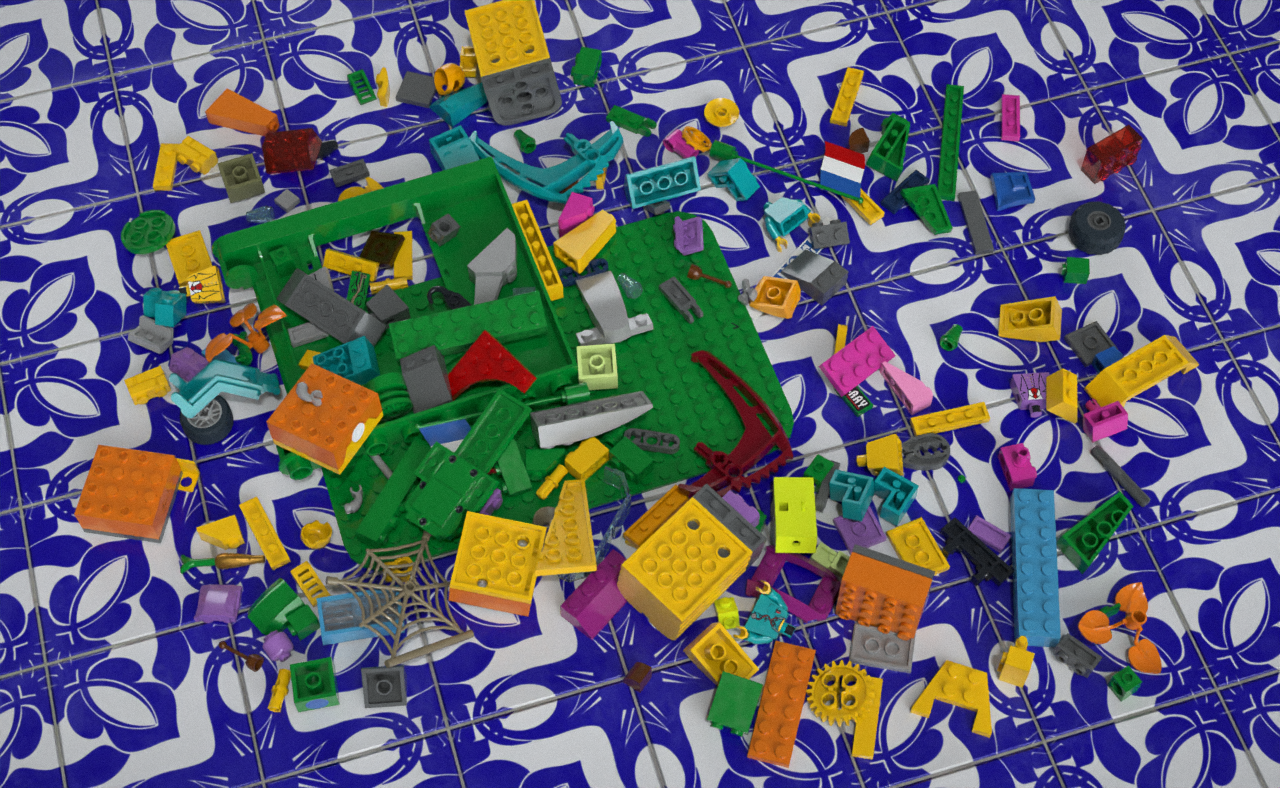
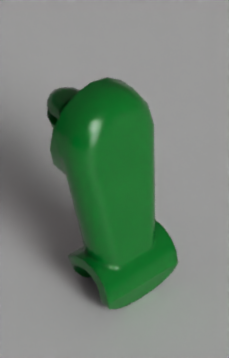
M245 331L241 332L239 335L236 333L233 334L246 341L245 337L247 336V333ZM233 339L232 343L239 350V355L235 357L236 362L249 366L253 359L250 348Z

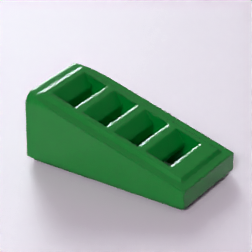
M363 69L347 74V82L360 105L377 100ZM369 94H370V96H371V97L362 99L363 96H366V95H369Z

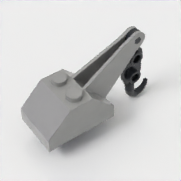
M508 228L467 265L469 278L475 284L474 305L497 300L502 286L513 282L517 277L515 234ZM434 286L427 293V299L430 304L434 303L432 295L435 292H439L444 296L451 310L471 306L462 295L452 292L443 286Z

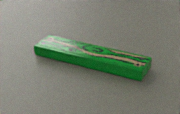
M352 270L346 300L364 311L370 274Z

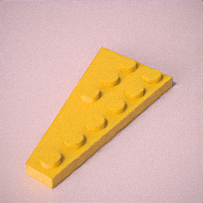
M584 479L564 481L559 496V503L555 508L554 518L551 520L544 541V548L540 553L539 563L535 568V576L597 571Z

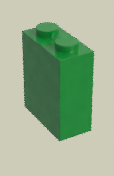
M723 671L707 721L711 723L710 726L722 730L723 727L731 729V734L740 737L743 734L748 735L763 690V684Z

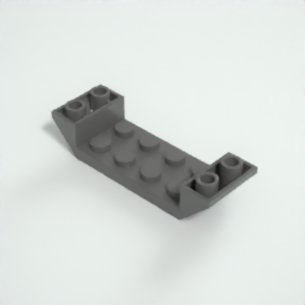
M296 268L277 297V300L344 344L365 336L375 346L387 328V325L298 268Z

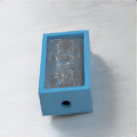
M374 589L379 596L381 606H384L386 604L384 594L381 589ZM366 590L372 600L374 613L379 609L377 600L370 590ZM385 590L390 601L392 599L391 594L388 590ZM362 591L355 592L361 599L366 619L370 616L368 599ZM393 591L394 596L399 594V591ZM352 593L316 598L323 645L379 637L370 629L364 626L362 628L359 627V624L362 622V612L358 601ZM395 603L391 605L396 611L401 612L400 605ZM388 608L383 611L398 624L399 617ZM381 614L375 617L396 634L397 628ZM373 620L367 623L368 625L372 626L374 629L379 631L383 636L390 635L383 627H381Z

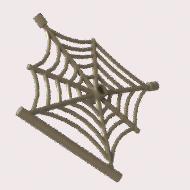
M426 531L423 532L422 540L390 548H367V553L361 565L342 580H339L338 577H326V585L337 586V584H341L358 601L362 612V622L359 624V627L362 628L364 626L377 634L391 654V658L384 662L386 668L474 637L472 630L465 632L461 630L451 614L447 600L450 582L446 581L433 562L427 543L431 535ZM421 544L418 550L394 556L377 557L373 553L399 550ZM424 548L433 569L444 583H438L430 574L423 557ZM418 553L415 562L408 564L385 565L381 561ZM370 555L372 559L365 574L357 582L347 581L363 568ZM420 560L428 577L434 584H430L418 568ZM374 561H376L377 566L374 574L368 583H363L362 581L368 576ZM381 566L384 569L383 577L379 584H372ZM413 566L412 571L406 573H393L389 569ZM416 571L426 585L420 586L415 578ZM387 573L392 577V582L389 586L382 585ZM410 575L409 580L405 584L398 578ZM395 581H396L401 587H396V586H394ZM348 585L356 586L368 599L370 605V616L365 619V610L361 599ZM362 587L369 588L375 596L379 608L376 612L373 613L372 600ZM441 587H445V607L451 621L443 616L439 606L438 589ZM373 588L381 589L386 599L384 606H381L379 596ZM434 588L437 610L432 607L430 600V589ZM385 590H388L391 594L392 599L390 601ZM422 590H427L428 603L424 600ZM393 591H399V594L394 596ZM414 591H419L420 597ZM411 596L418 601L407 604V601ZM400 598H403V603H401L398 600ZM394 603L400 605L401 612L396 611L391 605ZM423 605L427 608L416 609L405 614L406 607ZM388 608L399 617L398 624L383 611ZM432 612L439 617L419 618L402 627L403 620L414 613ZM381 614L397 628L396 635L375 617ZM373 620L383 627L394 639L393 649L385 637L367 623ZM433 620L445 622L449 625L419 629L409 634L399 643L401 632L418 622ZM447 629L455 630L459 633L396 656L397 650L404 642L421 632Z

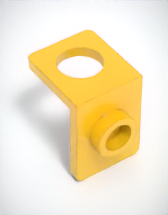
M176 458L183 473L181 481L186 477L192 479V483L188 487H183L180 481L178 490L193 492L200 472L194 461Z

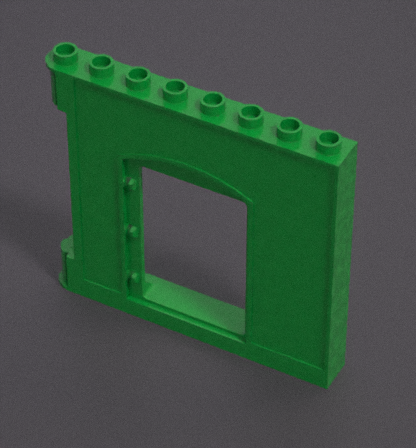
M492 156L219 237L212 244V253L219 260L225 283L228 287L232 289L243 287L244 290L253 287L261 312L272 305H277L287 315L265 327L286 393L288 394L306 371L301 369L298 364L307 350L322 353L344 343L329 334L325 338L293 348L288 329L310 321L277 300L278 295L292 274L279 278L272 265L269 252L286 245L293 257L295 267L310 275L322 268L316 251L317 246L418 217L445 288L459 293L471 305H474L475 284L469 278L467 265L506 228L515 234L517 277L513 282L502 286L498 299L539 291L548 333L501 344L537 379L525 393L504 381L478 382L470 385V388L462 392L453 402L415 414L411 409L401 417L379 421L353 457L365 453L370 456L380 455L387 451L390 445L403 441L412 444L415 437L423 440L424 436L420 430L416 431L414 429L417 423L422 425L483 412L499 388L522 403H526L551 394L559 396L564 386L579 383L578 365ZM449 213L458 223L460 229L456 237L439 246L431 239L428 232L433 222ZM312 263L313 269L309 270L307 264ZM467 351L443 356L447 374L452 371ZM397 361L379 366L380 375L392 372L402 374L401 366L398 365ZM478 417L469 418V419H465V420H466V421H469V420H472V419H475V418H478ZM276 445L280 458L278 463L279 471L282 474L289 475L293 480L304 479L310 476L313 470L322 467Z

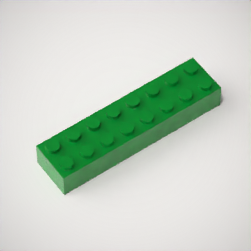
M539 291L389 324L395 356L399 366H401L400 359L433 345L437 347L443 356L468 351L484 330L488 331L500 343L548 333Z

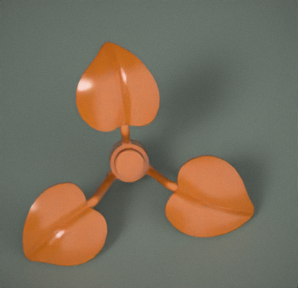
M254 303L247 304L231 317L230 325L237 327L244 322L251 332L248 335V342L232 333L227 335L225 333L219 334L206 347L205 356L207 361L210 363L216 355L229 347L233 339L247 345L250 349L253 347L257 353H263L270 344L263 335L261 328L287 315L277 305L266 308L258 315V320L255 321L253 326L254 329L258 330L257 332L253 330L247 321L256 314L257 307Z
M1142 582L1129 584L1116 594L1115 605L1120 603L1121 607L1119 610L1126 612V617L1122 621L1109 625V619L1103 612L1092 610L1087 612L1078 623V629L1081 634L1095 644L1109 642L1112 639L1110 629L1123 624L1128 629L1137 630L1133 641L1135 646L1128 650L1130 664L1141 672L1161 673V659L1156 646L1148 639H1142L1138 642L1140 632L1143 630L1141 626L1147 621L1146 612L1148 610V602Z

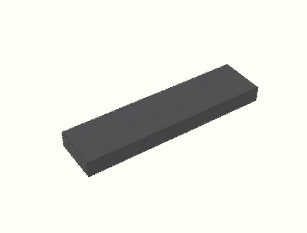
M976 190L958 193V199L975 255L993 253L994 247Z

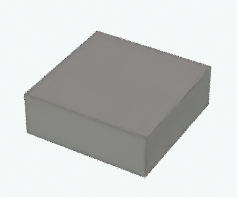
M286 189L274 199V202L288 213L300 203V198Z

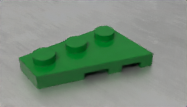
M935 184L901 189L900 194L934 235L950 233L953 227Z

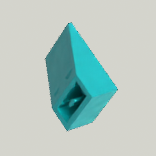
M461 125L429 139L431 153L442 170L480 160Z
M365 336L312 356L315 365L359 385L366 384L371 379L380 376L374 346Z

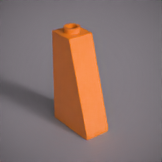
M228 88L205 111L210 124L270 137L280 126L277 114Z

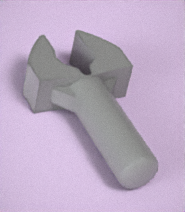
M743 279V293L738 296V300L747 306L748 298L754 302L758 294L753 287L750 288L749 280Z

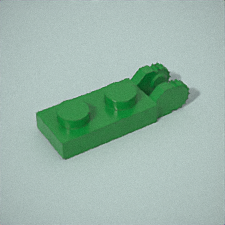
M616 105L613 106L606 116L607 122L613 121L618 127L645 137H649L652 133L650 129H655L657 123L650 118L642 117Z

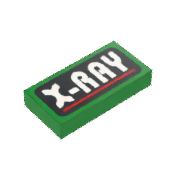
M858 386L841 397L857 417L873 408L871 401Z

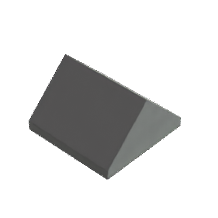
M396 665L390 668H386V666L361 668L365 708L407 706V675L404 665Z

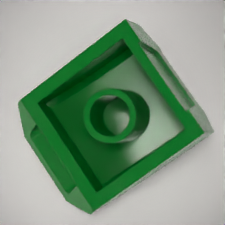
M279 578L253 603L248 610L247 617L262 634L268 635L276 630L282 632L289 625L286 617L305 606V604L282 578Z

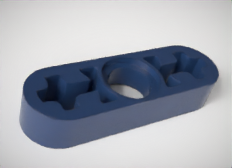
M602 258L591 260L584 269L588 272L584 276L579 275L571 267L560 269L558 275L563 287L576 285L575 280L609 271L608 262Z

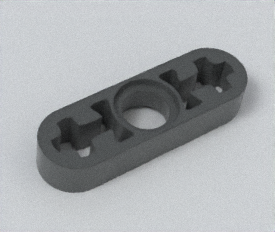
M630 428L624 433V437L626 436L629 440L634 435L635 438L632 442L641 450L674 454L680 449V439L674 434ZM651 437L657 439V443L654 445H650L646 441ZM670 441L674 442L672 447H669L668 445Z
M832 461L834 466L822 481L815 500V510L822 513L830 495V480L835 470H839L840 463Z

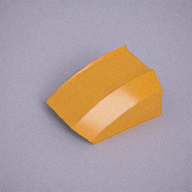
M763 276L755 287L758 295L754 302L751 299L749 300V306L773 316L786 319L792 318L801 296L798 281Z

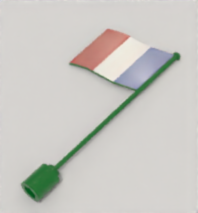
M715 140L711 146L709 156L717 160L741 158L747 163L858 201V204L863 203L860 193L865 169L864 154L825 141V155L820 171V184L738 156L736 147Z
M586 382L564 386L559 396L526 402L524 404L531 406L561 399L562 403L565 402L567 406L590 401L589 388ZM483 412L422 425L417 423L414 429L416 431L420 430L431 448L437 441L452 452H455L471 430L465 419L479 417ZM492 468V469L489 471L488 474L496 473V472H495V470Z

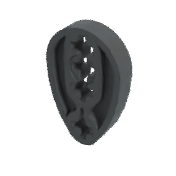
M927 433L910 438L902 443V453L906 456L903 459V467L923 471L940 469L948 462L950 445L944 437L935 433ZM941 448V450H944V453H941L940 450L937 451V449ZM928 449H931L934 452V455H931V453L928 452ZM919 450H922L925 455L922 456L921 453H918Z

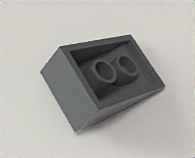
M806 249L781 271V274L787 279L797 280L800 289L821 306L846 285L849 273L836 261Z
M435 345L400 359L402 374L416 413L453 402L445 359Z

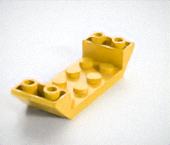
M1163 335L1103 369L1084 390L1092 399L1097 401L1100 407L1119 401L1124 408L1126 401L1179 371L1183 374L1198 367L1199 363L1175 336Z

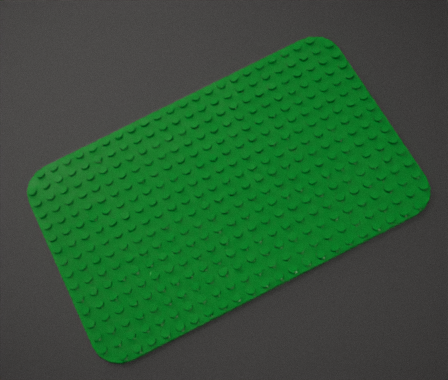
M676 211L616 227V233L593 258V260L602 258L608 262L609 271L612 272L622 295L627 317L632 318L647 313L654 329L632 335L620 342L610 343L615 344L618 388L589 390L590 401L643 391L652 403L653 408L623 425L627 430L636 428L674 434L680 439V449L674 454L643 450L654 460V469L638 484L633 480H628L619 468H614L608 460L585 480L589 509L708 473L710 467L706 465V460L694 451L698 442H703L714 452L722 451L727 455L738 445L745 432L741 417L728 396L700 363L691 361V354L701 350L710 352L741 377L773 411L788 439L791 437L794 425L792 410L746 306L738 300V296L741 294L713 231L706 221L702 220L704 250L683 256L675 248L674 239H676V235L673 229L675 217L679 216L682 221L697 217L694 214ZM554 245L547 247L557 272L562 268L569 267L555 256ZM692 264H695L702 269L703 274L723 281H730L732 285L730 288H726L723 284L703 277L697 280L687 278L689 269ZM583 270L579 275L584 276L588 272ZM442 277L408 286V288L393 290L409 307L411 317L409 319L451 310L444 296L439 292H435L432 295L433 304H430L427 299V293L432 287H445ZM672 277H675L703 311V316L699 318L694 314L692 308L688 310L694 319V322L691 324L684 319L683 315L677 311L659 290V285ZM572 285L563 287L564 298L551 302L578 365L577 346L580 345L577 341L576 333L596 327L589 317V312L582 301V296L577 286ZM374 296L366 298L364 311L367 313L368 311L366 304ZM721 303L732 309L735 317L740 318L743 316L748 319L740 324V330L736 334L727 319V314L720 305ZM390 328L384 331L374 346L378 367L397 361ZM733 386V388L740 394V396L745 400V402L750 407H753L751 402L739 391V389ZM553 394L547 395V396L538 398V400H540V399H545V398H550V397H554V395H553ZM559 399L530 406L532 413L567 405ZM529 414L514 436L525 468L526 450L544 449L540 448L533 435ZM756 414L773 437L775 434L760 414ZM478 418L467 421L471 428ZM609 431L594 437L602 443V437ZM632 435L630 440L634 441L635 436ZM651 437L646 442L654 445L657 443V439ZM585 439L576 441L571 445H556L551 449L565 448L567 456L570 452L578 449ZM403 441L390 445L387 451L379 455L392 473L411 444ZM670 441L669 447H672L674 442ZM777 444L766 455L778 450ZM367 453L353 457L340 475L321 467L344 547L351 560L358 565H361L367 553L366 549L375 548L358 541L355 531L388 481ZM568 472L558 483L559 486L554 488L547 498L543 500L536 495V491L546 481L545 479L540 481L530 480L532 485L530 491L509 498L507 493L504 494L502 491L500 475L497 476L496 473L487 474L499 482L496 488L501 490L503 500L499 509H495L491 516L532 524L533 517L540 508L547 506L556 508L558 506L564 481L577 479ZM359 485H361L363 490L361 507L358 511L347 514L344 505L355 499L351 495L350 487H352L354 492H358L360 490ZM406 511L402 512L397 526L391 529L387 542L384 545L382 544L379 549L398 547L422 540L424 530L405 517L407 515ZM462 533L452 540L442 539L441 541L431 535L429 541H427L431 557L458 550ZM421 544L399 550L373 553L377 557L394 556L418 550ZM425 548L423 551L424 560L429 559ZM418 553L409 555L407 557H409L412 560V562H415ZM370 555L363 566L365 569L369 568L372 559ZM385 559L381 561L385 563L395 561V559ZM374 561V564H373V567H372L371 570H374V571H375L376 566H377V562H376V561Z

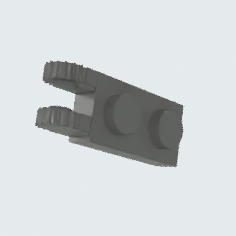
M675 277L659 285V290L677 311L683 315L688 323L694 322L693 316L688 311L690 308H692L697 317L701 318L703 316V311L696 304V300Z

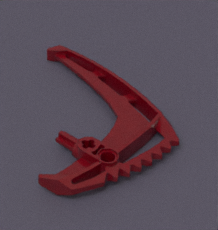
M701 350L692 353L691 361L700 363L733 403L741 417L745 432L738 445L728 455L722 451L714 452L703 442H698L694 451L706 460V465L710 467V471L691 485L679 484L678 490L691 499L706 483L721 497L729 490L740 492L742 486L750 489L751 482L760 484V477L769 478V472H778V465L786 466V459H793L789 439L773 411L741 377L708 351ZM733 386L739 389V391L751 402L753 407H750L745 402V400L733 388ZM756 414H760L775 434L773 437ZM777 444L782 451L778 458L747 477L742 476Z

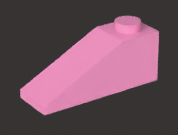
M882 362L881 375L911 416L931 406L933 393L929 387H926L919 379L888 362Z

